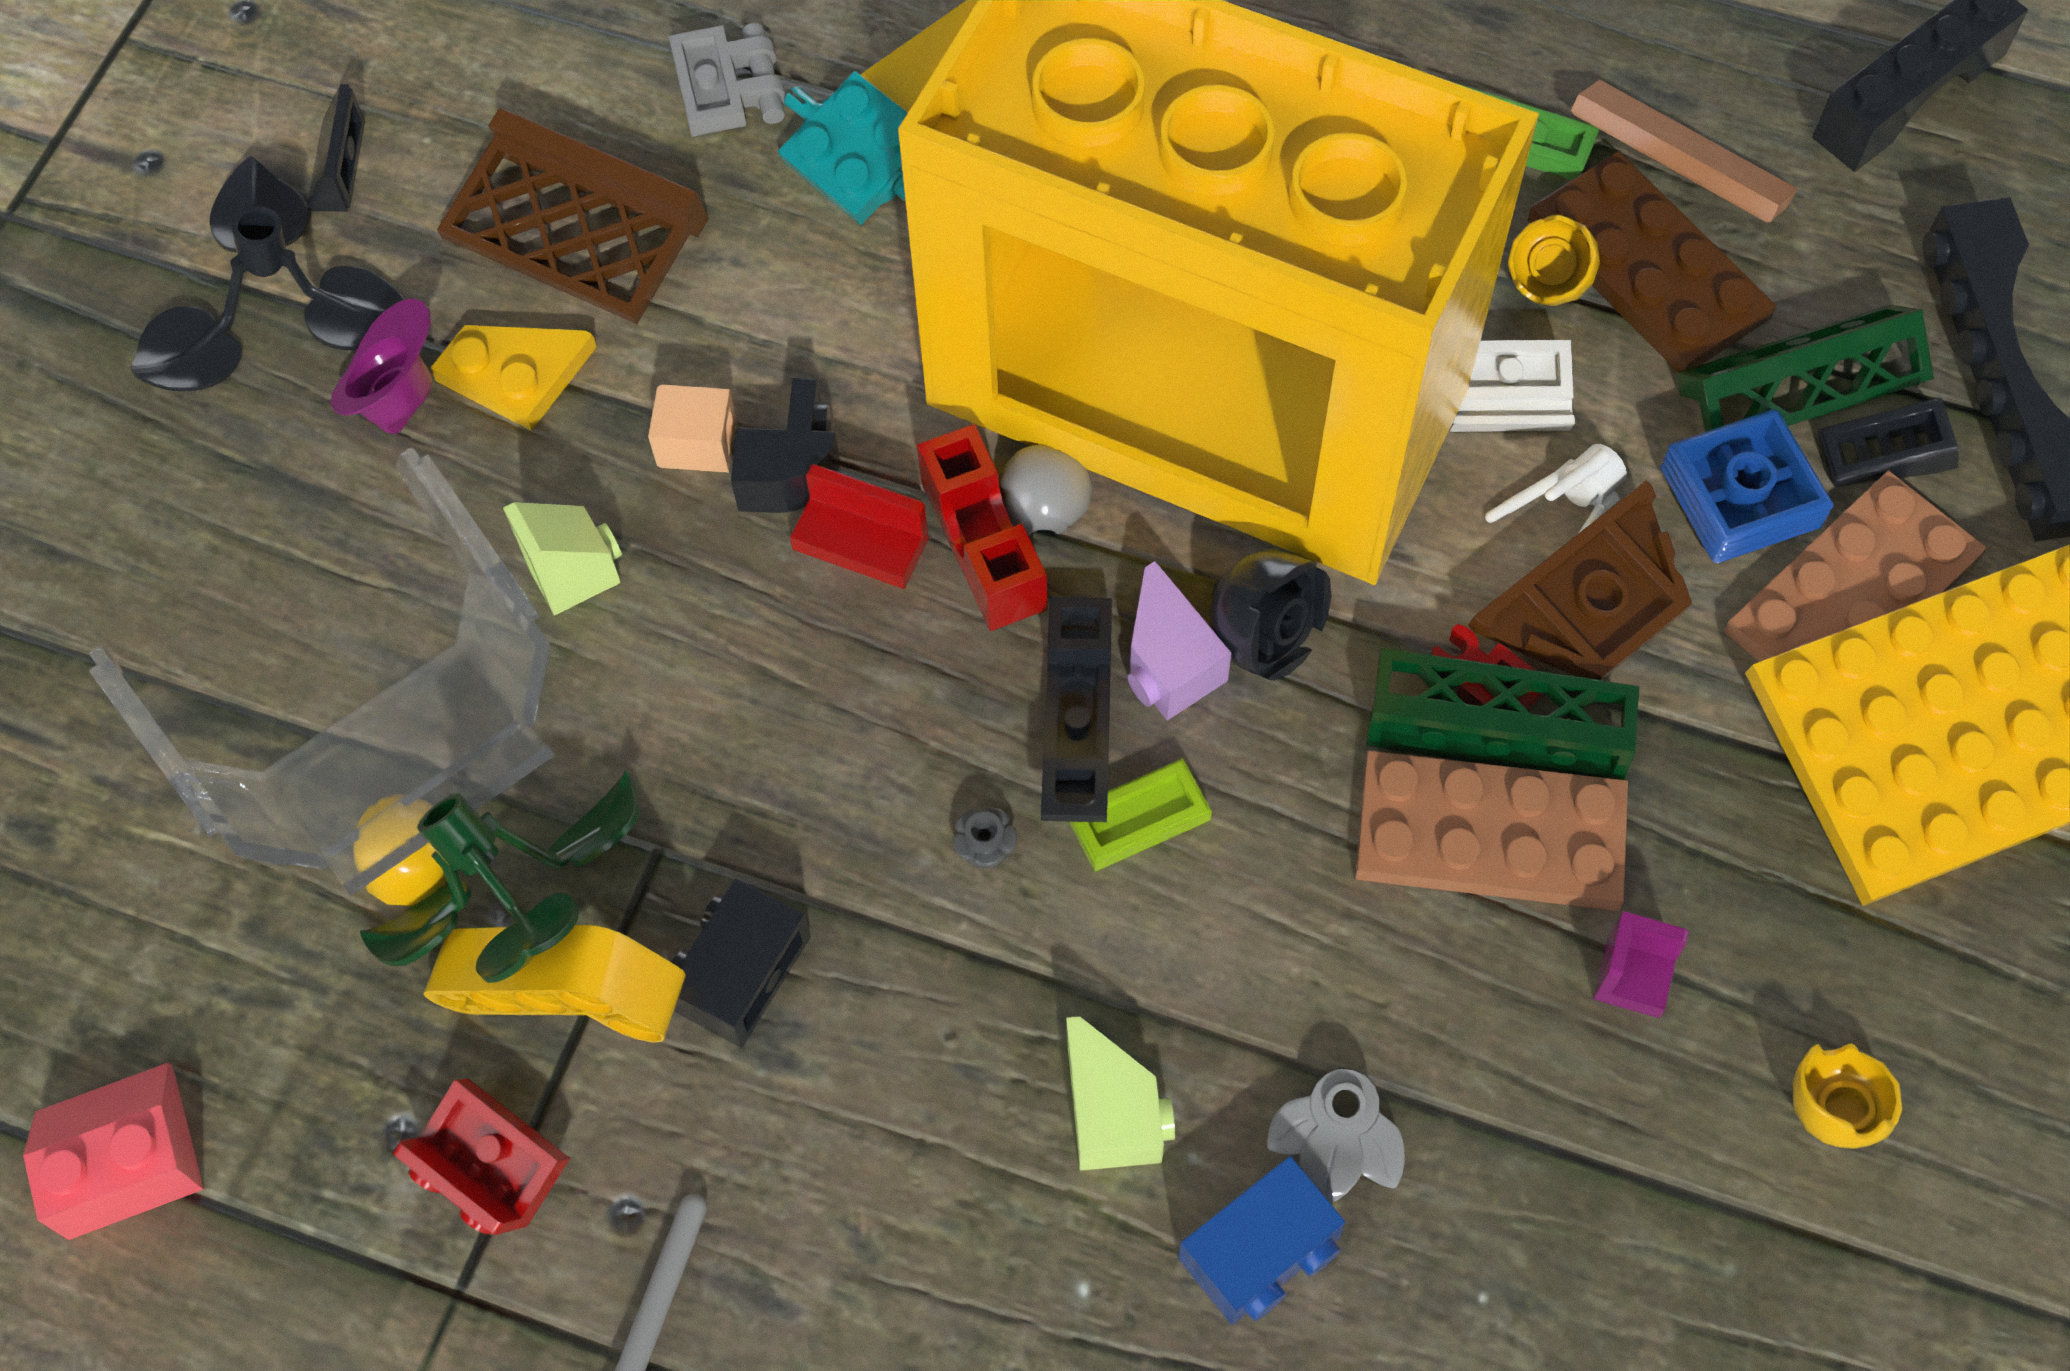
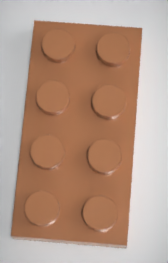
M1888 470L1731 618L1723 632L1761 662L1948 591L1980 560L1987 547Z
M1367 751L1355 880L1619 911L1624 902L1628 781Z

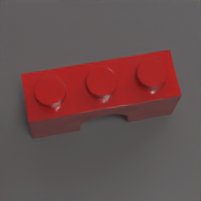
M972 424L917 444L921 483L989 631L991 632L1048 610L1047 574L1023 524L1013 526L1009 519L1000 493L997 469L976 425Z

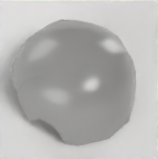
M1039 444L1030 445L1017 451L1004 466L999 477L1000 493L1009 519L1013 526L1022 523L1028 536L1037 530H1052L1056 534L1064 532L1068 526H1072L1086 514L1094 489L1089 470L1064 452Z

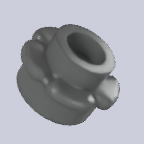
M987 806L982 811L970 809L964 812L956 821L955 828L957 834L953 837L954 849L960 858L966 860L972 866L983 869L998 866L1008 857L1009 853L1013 852L1016 846L1017 831L1014 826H1010L1009 816L999 808ZM982 831H987L991 834V837L983 841L979 839L978 835Z

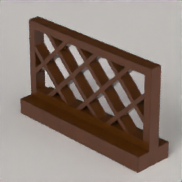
M499 107L488 125L494 137L439 225L438 233L445 240L638 324L689 235L691 234L698 238L709 220L697 192ZM503 158L521 166L524 179L494 189L491 177ZM531 170L539 174L532 176ZM559 182L569 186L573 200L542 210L537 193L538 189ZM579 191L588 195L581 197ZM529 193L534 213L504 223L499 203ZM605 204L618 207L622 219L621 222L591 232L585 211ZM490 206L496 226L474 234L460 229L469 213ZM628 212L636 215V217L629 218ZM577 214L583 235L552 244L547 224ZM654 225L671 230L662 246L640 253L634 232ZM539 227L544 248L524 255L512 252L508 237ZM626 235L632 256L601 266L595 245ZM500 240L501 246L496 245L493 242ZM588 249L593 270L572 277L560 272L557 258ZM549 261L550 268L542 265V263ZM651 265L646 272L645 267ZM637 270L640 284L629 303L610 295L606 280ZM598 283L600 290L591 287L590 285Z

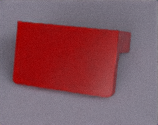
M812 464L806 474L810 499L790 536L792 550L905 589L929 540L924 503Z

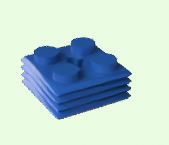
M1775 409L1671 443L1668 446L1669 450L1666 452V457H1664L1663 463L1660 466L1708 555L1715 563H1721L1819 529L1823 526V522L1826 521L1830 510L1833 508V502L1782 415Z

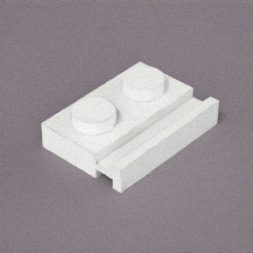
M1571 340L1480 341L1468 391L1450 427V432L1570 431L1575 424V417L1572 415V399L1574 396Z

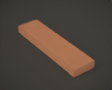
M1602 80L1597 81L1579 93L1571 109L1573 115L1766 223L1773 221L1790 205L1798 190L1796 187Z

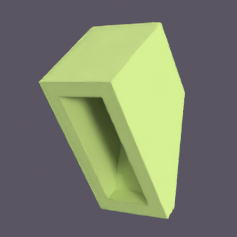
M514 502L503 507L526 565L554 616L621 583L613 560L622 556L621 550L608 525L603 523L595 527L584 506Z
M1066 1018L1067 1048L1080 1171L1162 1163L1164 1141L1175 1140V1124L1171 1098L1159 1099L1156 1076L1083 1018Z

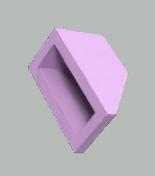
M1156 561L1146 566L1144 570L1131 644L1128 681L1138 699L1147 707L1154 704L1168 721L1228 681L1231 652Z

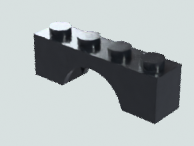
M1952 0L1833 91L1827 100L1812 138L1853 172H1856L1891 145L1915 112L1945 83L1959 76L1969 84L2004 57L2029 9L2017 0Z

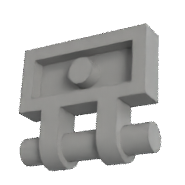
M758 23L746 25L742 29L743 39L727 42L723 25L669 36L691 137L747 126L743 108L751 106L761 110L762 118L768 124H776L783 120L785 113L782 104L786 94L782 80L775 76L773 65L776 62L772 41L765 37L762 25ZM745 67L751 71L753 78L736 80L734 69Z

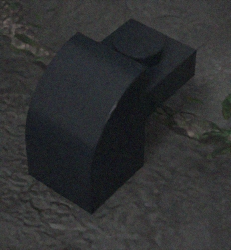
M793 378L786 430L737 429L731 484L738 511L785 513L805 508L810 499L806 479L810 466L815 464L839 473L841 463L836 433L830 432L831 405L830 403H821L817 379Z

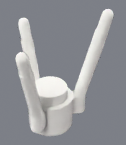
M1593 444L1576 460L1569 459L1552 474L1485 514V519L1489 523L1495 522L1544 493L1549 501H1553L1565 493L1567 498L1578 506L1586 507L1589 504L1594 506L1593 511L1579 531L1580 533L1620 501L1615 489L1626 480V467L1622 459L1611 448L1602 444Z

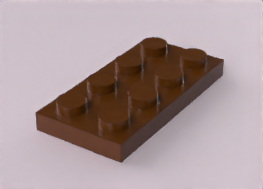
M1619 151L1535 203L1530 208L1527 219L1530 223L1539 219H1545L1547 216L1562 215L1588 228L1597 242L1600 265L1592 286L1677 372L1702 365L1770 320L1777 306Z

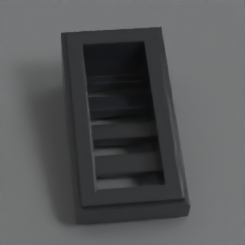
M1942 397L1818 429L1819 440L1834 486L1878 481L1888 470L1898 478L1935 474L1958 468L1960 449ZM1926 433L1930 444L1919 447L1915 434ZM1902 436L1906 450L1895 453L1891 437ZM1877 439L1882 453L1881 457L1871 458L1866 440ZM1853 442L1859 462L1847 465L1840 443Z

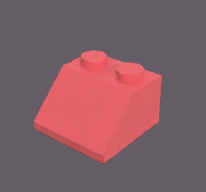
M169 1062L35 1111L23 1154L35 1212L39 1222L67 1240L204 1190L175 1072Z

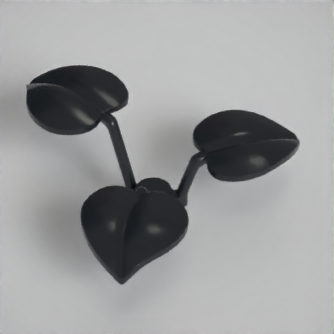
M249 156L227 179L218 193L210 213L209 224L215 241L223 249L237 253V256L230 260L232 273L222 319L216 324L214 317L209 312L197 307H175L162 312L144 329L139 339L136 357L130 366L131 372L136 378L147 384L171 391L203 390L213 387L228 378L235 371L242 358L240 344L232 336L226 334V332L233 326L243 274L246 271L255 276L268 277L277 273L282 266L287 267L303 293L313 299L307 305L304 312V319L308 330L322 344L339 350H357L371 324L385 310L405 299L390 283L379 275L354 266L333 267L324 273L319 288L312 285L296 262L294 251L286 249V246L296 242L307 229L309 223L307 204L301 194L292 186L269 172L254 157Z

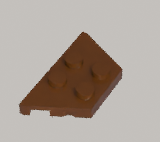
M1645 480L1478 612L1468 624L1470 629L1476 634L1575 677L1603 680L1684 614L1692 604L1684 578L1674 565L1675 551L1668 531L1661 532L1652 506V502L1656 498L1653 486Z

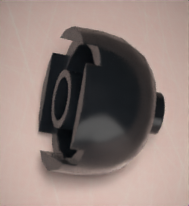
M1276 549L1248 554L1229 568L1216 581L1213 587L1210 621L1214 633L1231 652V661L1250 673L1272 681L1291 674L1300 666L1312 651L1307 647L1300 646L1308 638L1312 627L1322 632L1328 619L1332 594L1330 577L1326 571L1315 567L1317 564L1304 557Z

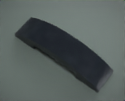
M1049 597L1041 821L1107 823L1112 598Z

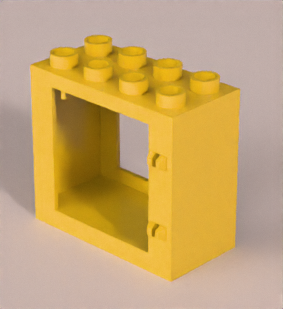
M978 0L898 128L927 405L1025 445L1039 444L1052 447L1073 457L1087 470L1376 585L1468 391L1539 113L1223 0Z

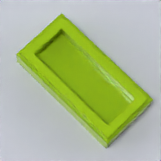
M1181 758L1109 790L1107 823L1069 822L1094 872H1097L1211 821L1212 811L1184 759Z

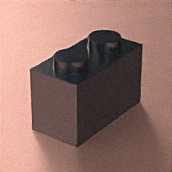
M735 878L725 895L717 894L708 904L700 923V927L703 930L689 951L682 949L671 963L678 966L686 974L674 1012L743 1048L805 948L811 935L804 913Z

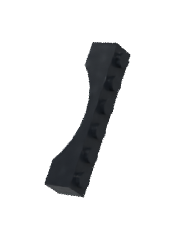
M2011 197L1941 206L1929 232L1924 235L1923 256L1926 264L1934 268L1941 287L1940 299L1942 308L1947 315H1951L1959 335L1958 347L1960 357L1964 364L1970 365L1978 387L1977 401L1979 408L1984 415L1989 416L1997 438V457L2001 465L2008 468L2015 486L2017 511L2022 519L2028 521L2035 542L2070 537V418L2053 403L2035 379L2021 352L2013 322V289L2018 267L2029 247L2028 240Z

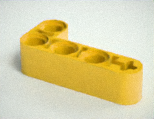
M575 925L570 933L559 943L547 951L535 955L533 960L520 971L502 981L488 983L476 971L477 959L485 946L507 927L453 929L444 939L424 991V996L433 1003L465 1014L587 1015L622 1035L656 1043L662 1042L665 1039L686 974L675 964L617 931L595 925Z

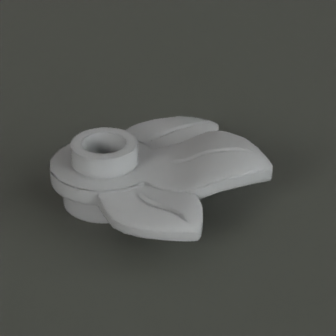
M1338 1069L1325 1074L1315 1084L1310 1096L1286 1102L1274 1115L1269 1128L1267 1148L1280 1154H1300V1168L1330 1204L1346 1195L1358 1182L1361 1173L1382 1186L1388 1188L1397 1187L1403 1175L1405 1164L1404 1143L1401 1132L1396 1125L1379 1113L1380 1100L1374 1084L1365 1075L1355 1070ZM1341 1090L1351 1091L1358 1100L1357 1111L1354 1115L1347 1118L1337 1115L1332 1106L1335 1094Z

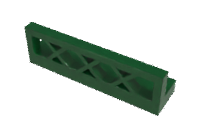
M1891 304L1675 373L1680 396L1699 401L1705 432L1724 426L1719 399L1737 393L1753 402L1743 419L1763 413L1765 410L1775 409L1780 412L1787 426H1791L1934 379L1923 310ZM1907 339L1911 369L1892 375L1881 368L1880 364L1893 343ZM1871 351L1867 358L1860 355L1862 353ZM1848 358L1861 366V369L1848 390L1837 392L1825 383L1837 362ZM1817 368L1813 376L1806 372ZM1874 375L1880 378L1879 380L1870 382ZM1795 376L1807 384L1795 407L1783 410L1770 402L1782 380ZM1762 386L1758 394L1751 390ZM1820 392L1826 396L1816 400Z
M1381 648L1374 701L1368 723L1366 746L1489 765L1625 780L1636 753L1640 686ZM1391 671L1417 674L1429 689L1418 696L1390 693ZM1464 682L1482 684L1494 699L1482 706L1465 704L1453 689ZM1528 692L1544 693L1559 708L1548 716L1530 714L1517 699ZM1594 701L1622 705L1621 727L1596 724L1584 712L1583 708Z

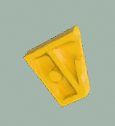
M464 325L430 367V370L436 382L532 431L597 346L593 334L584 330Z

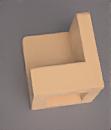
M660 385L657 387L648 437L658 467L729 473L737 426L730 389Z

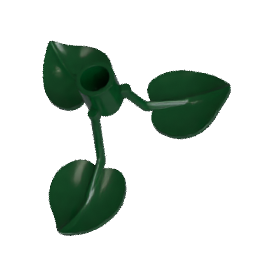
M624 770L623 775L610 791L586 815L560 836L548 851L499 824L490 812H486L480 817L462 794L456 793L444 798L426 812L419 821L417 829L435 849L432 857L442 868L447 884L388 923L368 930H361L360 934L364 944L380 962L389 966H404L421 958L452 932L458 922L457 912L468 904L471 889L465 882L460 881L457 871L462 870L466 876L478 873L516 923L501 931L485 946L477 959L476 971L488 983L499 982L514 975L528 965L535 955L552 948L570 933L578 920L579 906L567 893L557 892L546 897L526 914L489 867V864L498 854V848L494 845L496 837L554 870L562 869L570 861L574 866H583L614 846L631 830L637 821L640 807L634 779L627 770Z

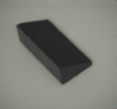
M340 84L322 121L307 207L310 211L348 212V208L351 205L365 119L353 89L350 88L349 84Z

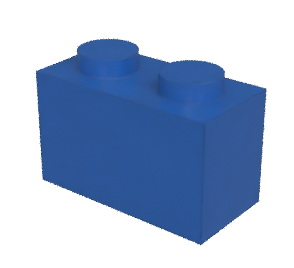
M1289 1156L1183 1240L1180 1244L1178 1259L1231 1325H1234L1247 1313L1255 1322L1269 1313L1286 1297L1287 1293L1281 1286L1302 1269L1308 1277H1312L1340 1253L1341 1249L1335 1242L1340 1238L1346 1222L1293 1158Z

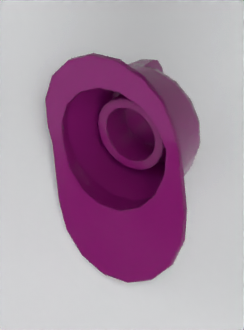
M414 298L399 301L385 310L371 324L361 340L347 371L332 392L330 404L335 413L344 416L359 413L386 433L397 434L401 432L416 410L426 400L432 388L431 374L420 355L431 325L430 310L425 302Z

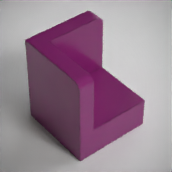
M1622 911L1607 938L1593 999L1660 1018L1666 1008L1675 962L1687 944L1689 931L1685 928Z

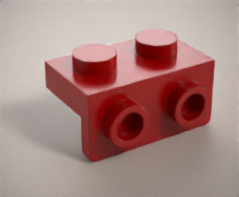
M469 1078L454 1080L421 1135L416 1138L401 1140L393 1152L395 1157L410 1168L408 1174L416 1184L428 1191L444 1195L461 1209L459 1215L467 1225L488 1235H499L528 1227L570 1160V1157Z

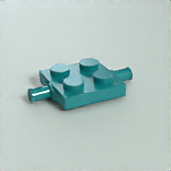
M856 71L822 103H818L800 86H795L791 89L795 97L789 92L787 93L784 100L785 106L804 119L802 126L777 151L782 161L860 226L880 205L894 199L896 196H899L906 202L898 128L908 112Z

